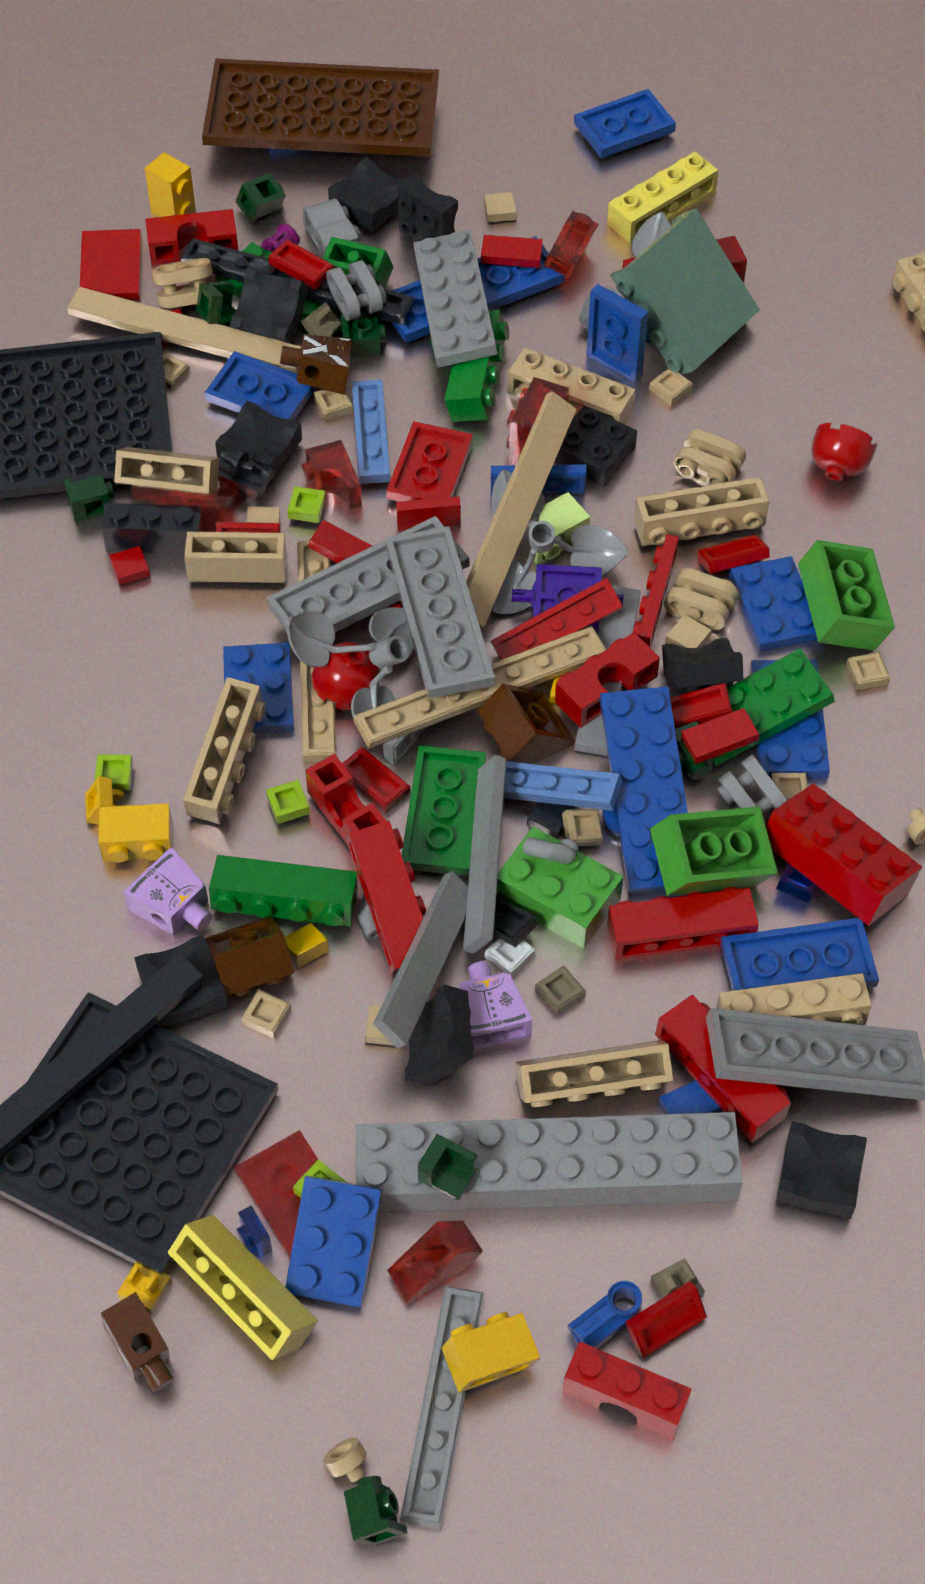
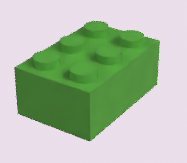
M816 540L799 561L798 567L818 643L875 651L893 631L895 625L873 549Z
M760 807L670 814L650 828L667 896L718 891L729 887H756L778 874Z
M533 826L499 870L496 894L535 915L538 923L585 949L608 917L609 906L616 905L621 899L624 876L579 851L576 853V859L569 864L525 855L523 845L528 837L558 844L561 843L560 840Z

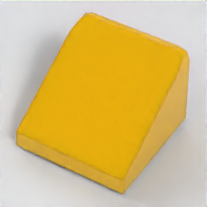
M311 923L285 936L290 957L298 969L329 952L328 940Z

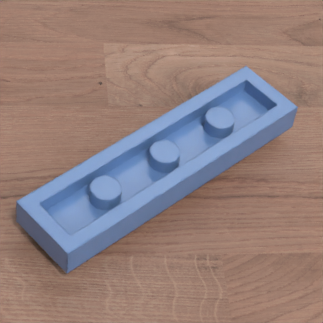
M382 380L352 381L359 484L390 482Z
M506 761L504 798L613 811L623 780L618 773Z

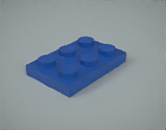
M649 89L574 115V124L600 158L671 134L676 129V122Z
M597 284L590 291L586 356L636 383L643 375L648 311L617 295L614 291Z
M234 351L205 391V400L240 413L246 401H250L276 417L295 420L316 390V387L298 383L296 381L297 374Z
M792 556L730 568V580L739 592L738 600L759 652L817 640L803 582Z
M289 642L223 646L224 684L226 678L229 677L260 686L262 701L266 703L263 719L261 722L256 721L252 732L255 734L294 732Z
M309 1175L305 1176L285 1285L293 1295L356 1307L363 1305L383 1189Z

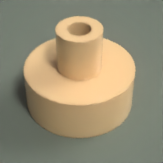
M916 808L909 813V817L913 822L908 826L907 833L915 844L920 845L925 843V814L921 808Z
M352 1437L334 1446L326 1454L323 1461L333 1477H340L346 1474L351 1482H355L365 1474L360 1464L366 1458L367 1452L359 1439Z

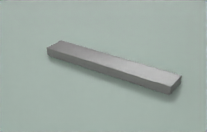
M612 585L616 594H624L623 609L601 620L598 636L606 650L615 640L619 638L624 639L633 633L641 590ZM615 682L602 685L608 692H617L622 689V685ZM602 714L582 728L578 727L574 751L608 756Z
M496 754L478 769L463 943V950L473 954L493 940L506 772V758Z
M453 871L443 876L373 1023L397 1049L407 1045L466 916L468 887Z
M445 1286L400 1522L441 1529L466 1390L458 1393L441 1347L451 1337L450 1332L466 1324H472L474 1329L478 1328L484 1292Z

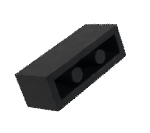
M105 503L101 526L106 552L114 553L140 546L143 554L185 555L187 532H205L202 506Z

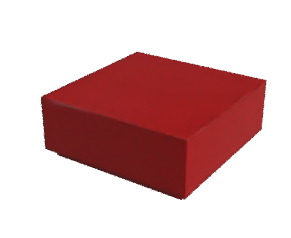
M140 546L109 555L110 563L119 586L150 577V571Z

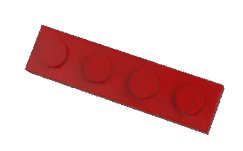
M666 534L663 547H656L653 565H657L656 571L650 570L646 585V590H650L649 597L643 595L639 609V615H643L642 622L636 621L633 632L650 648L677 556L679 537Z
M605 578L494 638L490 642L499 659L503 660L588 628L623 609V605L608 578Z

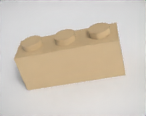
M125 447L116 450L114 482L211 493L217 490L220 458Z
M187 532L184 558L188 581L285 583L287 566L285 533Z

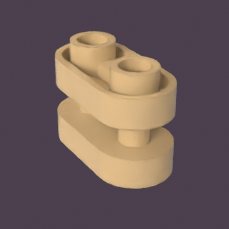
M210 259L186 260L160 265L152 269L151 273L154 284L164 286V289L156 294L159 307L172 311L178 308L181 310L184 308L183 306L195 304L197 306L199 283L212 282L205 281V278L213 273ZM187 281L194 282L191 284L176 286V283H182Z
M696 429L689 433L684 442V447L679 450L673 463L675 469L682 477L690 478L706 485H714L734 481L736 471L740 470L746 459V453L740 445L704 430Z
M686 568L678 573L673 584L674 588L670 589L664 600V607L668 613L680 619L685 614L711 630H720L724 627L730 615L729 611L734 608L739 598V592L729 580L708 575L694 568Z

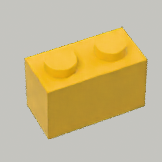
M163 152L144 168L151 212L159 217L194 213L196 206L191 167Z
M169 803L99 807L98 844L102 860L112 862H124L130 859L157 860L170 847L173 849V821Z
M502 1312L486 1320L487 1325L474 1329L472 1324H466L450 1332L451 1337L441 1349L458 1393L529 1369L541 1358L523 1313L509 1317L508 1312Z

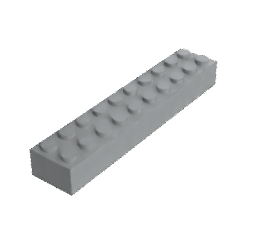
M735 1112L355 1125L356 1184L383 1189L379 1213L738 1201L743 1183ZM436 1134L478 1155V1170L460 1200H454L418 1181V1163Z

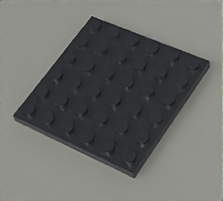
M160 332L0 349V499L64 492L66 489L63 479L70 478L71 482L102 475L104 482L110 481L112 486L125 485L114 482L116 450L132 447L173 452Z
M88 992L28 1081L115 1008L116 1005ZM153 1025L0 1157V1195L133 1264L136 1262L162 1276L163 1273L166 1274L174 1261L168 1254L169 1249L185 1224L199 1220L277 1094L279 1090L278 1083L158 1025Z

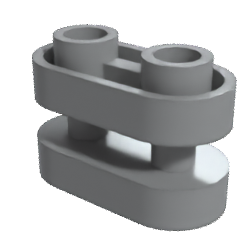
M363 260L349 264L350 274L346 275L340 267L327 271L326 276L330 292L347 321L359 318L360 307L365 306L369 314L383 310V303H386L385 291L381 285L377 286L372 267L369 264L366 265ZM351 286H354L358 294L357 296Z
M750 755L741 762L746 770L741 776L735 778L728 771L719 778L722 785L717 790L728 805L735 802L739 808L760 807L762 815L787 801L753 755ZM754 782L765 796L756 804L745 792V789ZM763 816L764 823H765V827H766L768 821H767L766 818Z

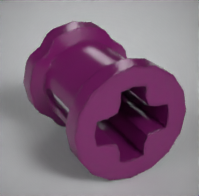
M280 224L277 232L271 238H266L261 246L270 252H274L287 239L299 245L300 237L289 224Z

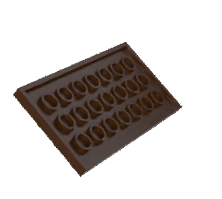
M215 58L202 142L203 145L431 157L439 70Z

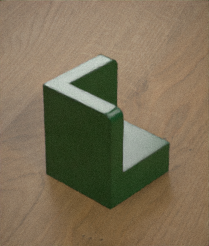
M231 281L199 283L196 311L208 324L231 322L232 316L236 311L232 306L234 284Z
M436 1134L418 1163V1181L454 1200H460L478 1170V1155Z

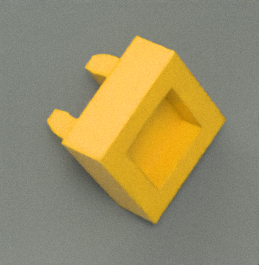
M98 776L86 791V823L99 825V807L116 806L113 802L118 803L124 796V792L121 790L112 789V778Z
M135 1262L119 1288L117 1295L119 1299L123 1300L136 1292L147 1312L153 1315L171 1285L172 1280L165 1273L161 1276Z

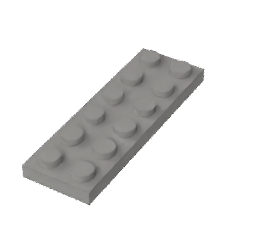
M471 229L413 242L437 368L498 354Z
M434 516L395 536L444 526ZM453 538L463 570L470 566V558ZM385 540L266 597L267 606L286 632L289 618L305 611L312 610L324 614L331 621L334 631L337 632L401 600Z
M441 527L385 538L386 549L428 699L495 686V675L450 527Z
M710 1008L706 1015L716 1078L925 1100V1063L917 1031Z

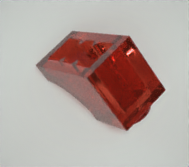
M572 211L543 265L570 278L586 253L599 224L592 221L586 214Z
M342 440L305 449L306 462L302 463V469L306 481H312L314 488L317 490H323L339 496L347 503L350 509L362 506L361 485Z
M463 1220L437 1221L387 1271L406 1301H416L440 1282L452 1276H458L483 1250Z

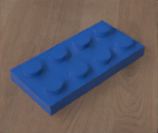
M751 660L750 675L777 660ZM809 660L819 673L818 660ZM823 709L757 744L758 762L770 778L772 773H806L807 779H828L830 768Z
M859 918L724 936L721 938L720 944L732 991L863 973L867 988L877 987L879 983L864 924Z

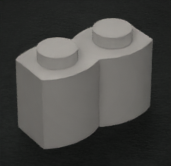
M337 199L303 208L305 229L311 240L315 243L322 259L331 236L356 243L361 242L358 227L351 224L346 206H341Z

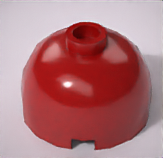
M832 423L820 424L816 429L811 447L812 457L818 468L825 472L827 478L834 481H842L843 478L861 475L870 465L877 448V443L871 444L873 437L858 428L841 424L840 429H830Z
M340 642L332 646L341 647L354 646L359 644L354 642ZM369 651L329 652L328 663L323 667H314L311 679L314 690L323 701L326 702V699H329L331 702L337 703L336 708L351 710V703L355 692L361 688L370 689V682L380 671L379 667L371 662Z

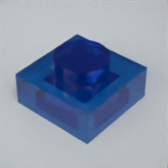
M788 863L776 889L808 904L817 885Z
M252 1205L239 1211L240 1227L236 1231L242 1244L247 1249L253 1247L258 1258L271 1252L270 1236Z

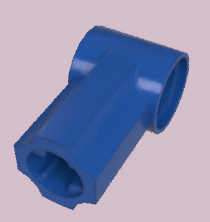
M619 1281L613 1284L606 1296L568 1324V1329L575 1341L599 1348L616 1333L627 1327L625 1321L642 1311V1293L639 1287L630 1281ZM620 1298H628L635 1305L629 1310H621L614 1303Z

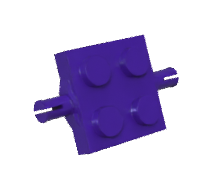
M537 564L536 580L532 590L512 588L511 603H531L534 613L533 617L600 582L602 567ZM617 594L623 605L624 594ZM599 622L592 625L597 634L599 633Z

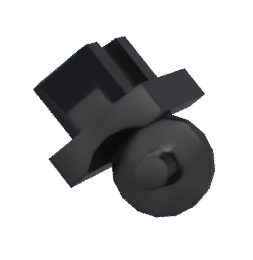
M224 449L219 457V486L227 490L237 488L244 491L247 498L259 501L266 491V485L274 476L273 469L249 460V453L239 450L234 454Z

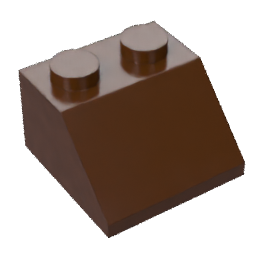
M502 683L477 710L484 721L483 726L485 730L495 738L500 746V753L510 762L533 764L571 747L576 741L543 692Z
M271 917L205 937L226 996H243L253 990L252 987L263 983L275 985L285 981L287 975L295 973L284 934Z

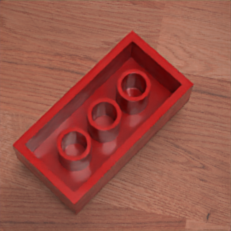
M814 783L773 810L766 825L771 849L868 926L908 896L922 869V866L910 858L908 854L897 848Z

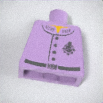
M171 847L123 891L127 909L130 912L171 934L177 933L187 923L191 924L198 931H202L210 924L213 917L204 908L208 902L205 884Z
M485 961L470 965L468 971L471 980L461 982L459 989L468 991L473 1050L530 1038L532 1032L531 1015L509 973L492 975L489 963Z

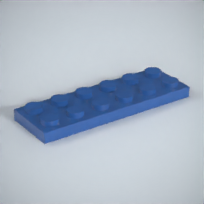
M543 244L540 268L481 263V257L477 258L488 310L499 308L564 283V272ZM420 280L392 290L393 292L414 297V306L405 324L400 325L392 322L405 343L430 334Z
M667 686L600 693L599 700L610 773L620 774L623 780L615 809L627 892L631 894L665 890L650 828L670 814L688 813L669 688Z

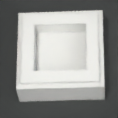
M498 938L485 950V958L504 973H509L511 977L535 956V948L525 940L515 948Z

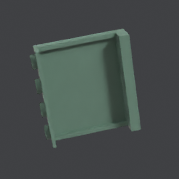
M697 208L674 218L671 221L673 226L625 268L610 274L617 290L626 300L648 311L647 333L650 341L657 347L667 367L672 372H679L681 375L697 369L760 310Z

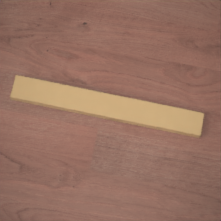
M78 287L67 307L68 315L137 334L160 332L161 340L225 358H229L236 351L297 374V367L280 364L282 346L300 349V346L220 324H208L205 320L83 287Z
M554 392L547 393L466 580L480 628H483L487 622L576 412L575 407Z
M309 541L297 542L298 582L330 567L329 558L307 547ZM300 661L303 762H320L333 754L337 756L335 703L329 699H326L325 702L318 696L313 688L311 679L314 667Z
M593 626L492 663L495 686L429 699L426 689L359 713L354 716L353 721L368 749L482 706L502 683L527 689L578 669L589 657L593 655L598 656L606 648Z

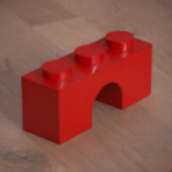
M233 209L145 218L151 265L181 262L180 251L183 247L189 245L192 238L238 250Z
M634 632L624 639L619 638L607 650L598 656L593 655L589 657L581 667L573 672L563 674L558 679L555 689V703L582 728L602 714L599 700L600 693L608 692L602 686L603 684L615 682L623 685L628 690L641 689L658 677L660 657Z
M335 754L305 770L308 794L346 844L348 833L386 821L373 803L366 806L363 805L354 788L353 777Z
M579 1341L564 1376L562 1393L597 1408H600L603 1402L618 1405L631 1412L637 1418V1425L674 1440L687 1408L692 1388Z

